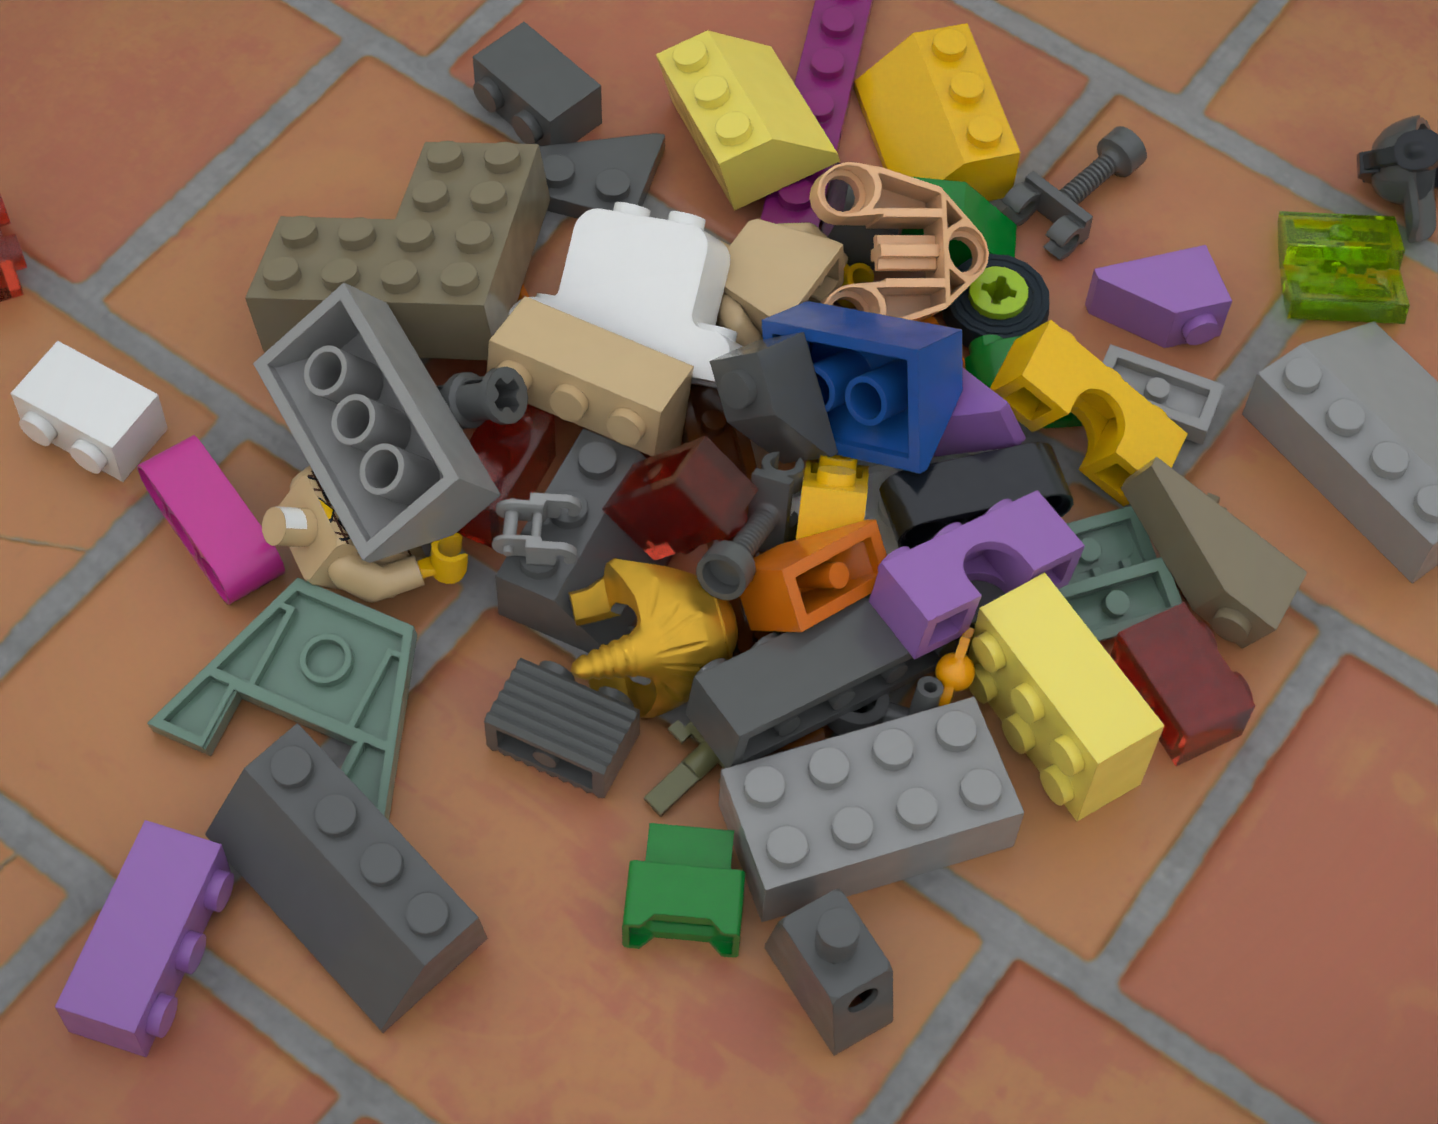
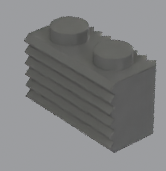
M520 658L515 669L511 671L509 679L505 681L503 690L499 692L497 700L493 702L491 710L486 714L484 720L486 745L492 751L498 750L504 756H511L515 761H522L527 766H534L539 772H546L551 777H558L562 782H569L575 788L581 787L586 793H593L598 798H605L640 734V710L634 707L632 700L627 695L617 689L603 686L596 691L575 682L572 673L560 664L552 661H542L537 665Z

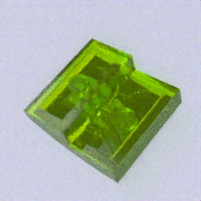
M1279 212L1277 221L1279 267L1287 319L1405 324L1410 303L1400 272L1405 249L1395 216Z

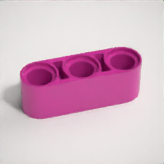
M195 435L137 465L140 478L154 503L227 605L285 574V567L276 547L266 542L262 533V526Z

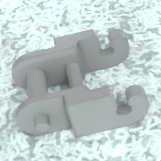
M531 492L530 500L510 498L498 502L496 513L504 518L503 535L493 538V549L507 557L526 556V564L554 566L558 555L564 556L563 561L566 564H574L577 559V549L565 542L542 541L541 529L542 522H545L547 518H559L562 508H568L569 516L576 517L580 515L581 501L567 494ZM518 521H532L531 536L517 535Z

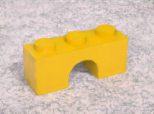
M1052 320L1045 322L1014 341L990 387L991 390L1009 403L1016 419L1032 433L1068 415L1070 412L1073 413L1084 426L1088 439L1087 452L1078 470L1123 507L1130 504L1121 490L1125 480L1155 457H1158L1172 468L1188 434L1173 422L1160 407L1149 402L1125 382L1117 371L1106 366L1077 342L1070 332L1062 329Z

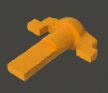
M969 627L962 634L956 652L945 654L936 665L935 676L942 682L944 687L939 706L952 703L954 692L967 689L975 678V666L966 655L975 632L974 628Z

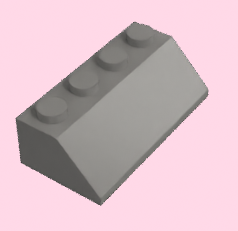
M343 283L253 363L363 561L371 563L452 536L501 496L386 302L349 284Z

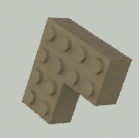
M425 142L395 219L280 216L245 297L263 352L270 349L341 284L346 283L389 305L419 358L488 360L489 340L507 319L510 309L518 300L550 203V194L539 144H514L511 142Z

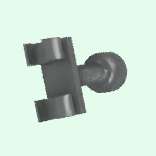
M1118 126L1110 131L1097 144L1099 157L1060 190L1032 171L1026 176L1024 182L1013 186L1005 195L1002 202L1008 207L1002 213L1017 226H1020L1036 210L1054 223L1046 233V236L1051 240L1043 247L1059 260L1065 259L1076 249L1079 243L1082 244L1089 238L1093 216L1078 204L1113 174L1125 178L1146 161V148L1141 139L1132 130Z
M772 452L763 457L761 469L756 468L752 473L747 522L732 541L723 540L714 543L697 564V579L702 588L713 597L722 600L738 598L754 578L756 572L753 559L754 554L757 551L764 553L779 544L796 540L798 514L795 511L791 514L793 494L799 492L803 484L804 462L801 458L795 463L793 469L786 471L778 470L780 452Z

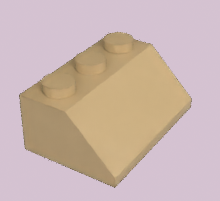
M524 296L489 340L487 372L493 368L500 367L515 369L522 376L527 386L528 404L652 457L675 461L679 456L694 366Z

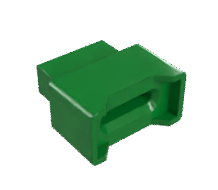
M649 823L645 861L632 860L629 862L622 922V945L624 947L640 949L656 937L709 942L721 957L734 958L739 956L746 872L731 869L734 830Z

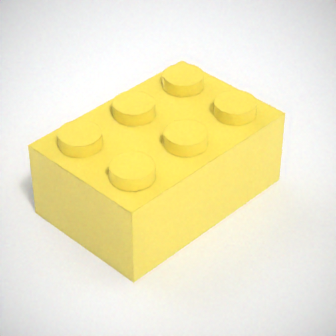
M1044 572L980 607L974 628L975 632L968 652V657L975 666V678L968 688L979 702L983 704L988 702L1000 718L1003 733L1011 747L1019 754L1026 753L1040 772L1042 786L1049 798L1059 806L1065 805L1074 819L1079 821L1141 785L1165 725L1047 574Z

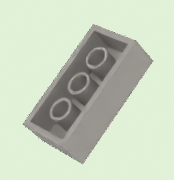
M975 696L721 769L718 804L727 829L734 830L733 845L742 870L746 872V881L761 922L791 914L835 889L841 890L847 897L1013 847L1024 816V810Z

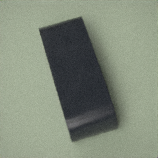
M1031 442L931 463L928 469L920 474L902 470L889 476L879 488L898 548L907 546L910 549L933 539L940 530L949 524L960 522L963 525L983 516L993 505L1001 500L1009 498L1015 501L1036 490L1041 493L1060 517L1067 514L1074 505L1073 497L1054 449L1049 443Z

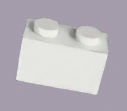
M59 341L50 348L11 392L20 417L19 426L28 437L40 445L49 446L52 443L69 452L72 458L89 472L98 474L102 470L124 482L168 429L157 393Z

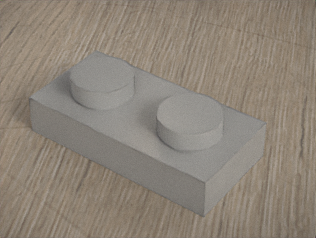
M1110 344L1103 363L1117 371L1125 382L1149 402L1160 407L1173 422L1188 433L1187 440L1203 445L1225 385Z

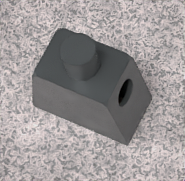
M835 889L787 915L777 923L765 943V950L834 1056L893 1022L892 967L841 890ZM859 995L863 1002L854 1007H849L852 1000Z

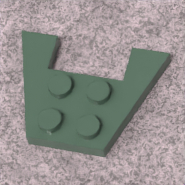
M297 578L147 724L153 732L208 756H212L241 700L248 701L352 746L341 770L389 821L417 641L416 630L413 625Z

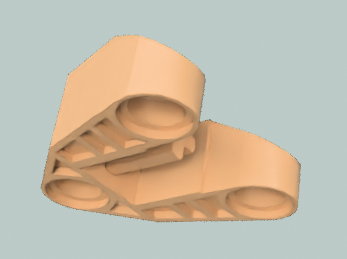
M845 162L830 168L818 177L811 187L809 197L811 208L817 217L825 223L866 226V229H924V235H875L873 237L874 248L871 250V262L875 264V271H925L926 278H885L880 282L850 284L834 290L822 298L819 303L833 305L837 300H846L854 304L857 310L921 321L947 309L984 272L988 264L989 251L982 233L940 186L882 167ZM830 180H842L852 188L855 199L854 205L849 211H837L826 201L825 187ZM949 241H962L971 250L972 264L968 271L961 272L953 264L949 253Z

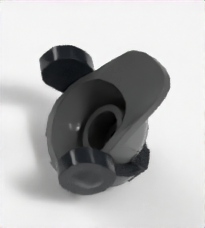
M1416 115L1391 124L1373 142L1371 151L1357 154L1358 179H1362L1364 183L1372 184L1375 192L1384 200L1403 205L1409 243L1428 239L1436 229L1434 188L1438 189V134L1431 130L1427 120L1422 117L1420 118V115Z

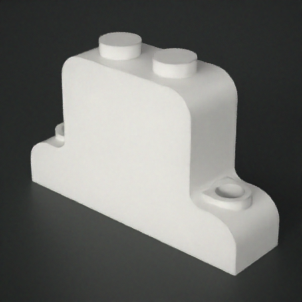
M615 202L613 211L596 208L582 214L573 229L558 293L555 296L537 293L536 297L529 298L694 366L691 384L717 389L709 361L743 347L736 342L738 334L736 331L715 326L730 267V254L727 247L704 231L706 222L704 218L685 212L670 211L668 220L649 217L651 211L647 208L625 202ZM519 300L512 306V308L509 311V315L521 300Z

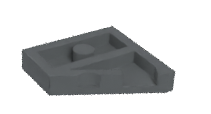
M651 133L539 146L550 194V203L547 211L579 219L582 214L591 209L599 208L613 211L615 202H625L642 207L665 151V135Z

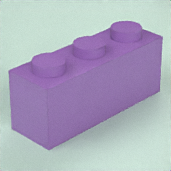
M147 820L144 821L55 1005L68 1032L143 1057H147L155 1037L163 1038L167 1034L175 1018L178 1000L174 997L184 974H193L199 966L206 946V935L203 932L213 911L219 913L224 909L233 889L234 874L231 873L222 844Z

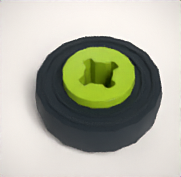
M989 254L988 264L984 272L947 309L942 311L943 319L947 327L962 329V344L969 348L973 340L983 335L993 334L1003 339L1021 336L1047 322L1049 316V290L1042 276L1028 263L1009 255ZM972 258L958 266L957 269L961 272L968 271L972 264Z

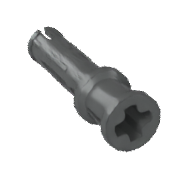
M510 367L493 368L485 376L481 377L472 372L457 373L450 377L444 385L437 386L462 429L477 428L486 420H491L499 425L516 423L523 417L527 409V386L522 376Z

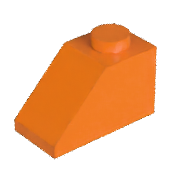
M867 519L782 543L754 557L756 566L754 578L742 595H740L750 629L752 631L803 632L871 594L878 574V566L887 556L876 519Z

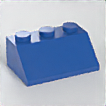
M806 301L762 319L763 339L804 332L838 451L836 455L919 474L928 469L963 391L962 329Z

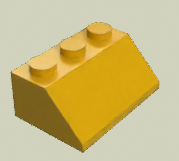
M968 23L912 33L854 81L853 89L883 168L910 177L966 182L988 201L1003 199L1014 186L1021 152Z

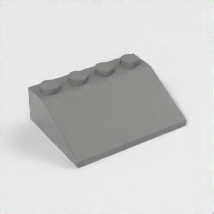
M1375 322L1303 343L1258 372L1242 415L1411 583H1414L1438 565V381Z

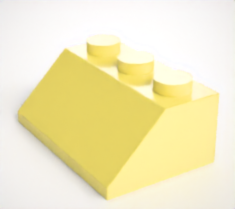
M707 30L656 54L672 103L734 211L840 162L837 151L771 46Z

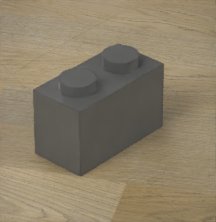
M522 22L473 56L475 81L473 90L477 100L487 111L498 113L511 124L516 134L524 143L539 144V146L573 143L602 124L601 85L527 23Z

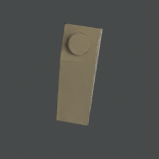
M1155 457L1125 480L1121 490L1190 607L1195 613L1211 624L1215 633L1225 640L1235 642L1243 649L1278 628L1307 574L1304 569L1158 457Z

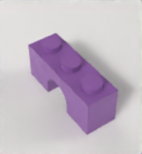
M1036 490L1015 501L1009 498L1001 500L993 505L983 516L963 525L960 522L949 524L940 530L933 539L910 549L907 546H903L892 551L878 566V574L869 603L915 660L960 638L969 629L982 597L970 581L978 580L991 583L1006 594L1045 572L1054 585L1060 589L1069 584L1085 545L1041 493Z

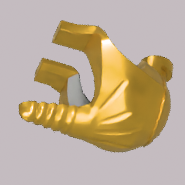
M613 558L606 563L603 577L586 588L568 592L576 626L620 616L627 605L634 610L637 616V626L629 635H623L620 639L611 640L608 645L602 644L599 649H592L588 655L579 656L572 663L571 673L575 678L588 680L589 688L596 691L603 686L621 691L632 700L634 707L640 710V717L653 718L665 714L688 702L693 679L697 672L715 659L724 658L729 660L732 658L738 639L737 621L732 605L728 600L718 599L707 593L700 585L695 574L662 565Z

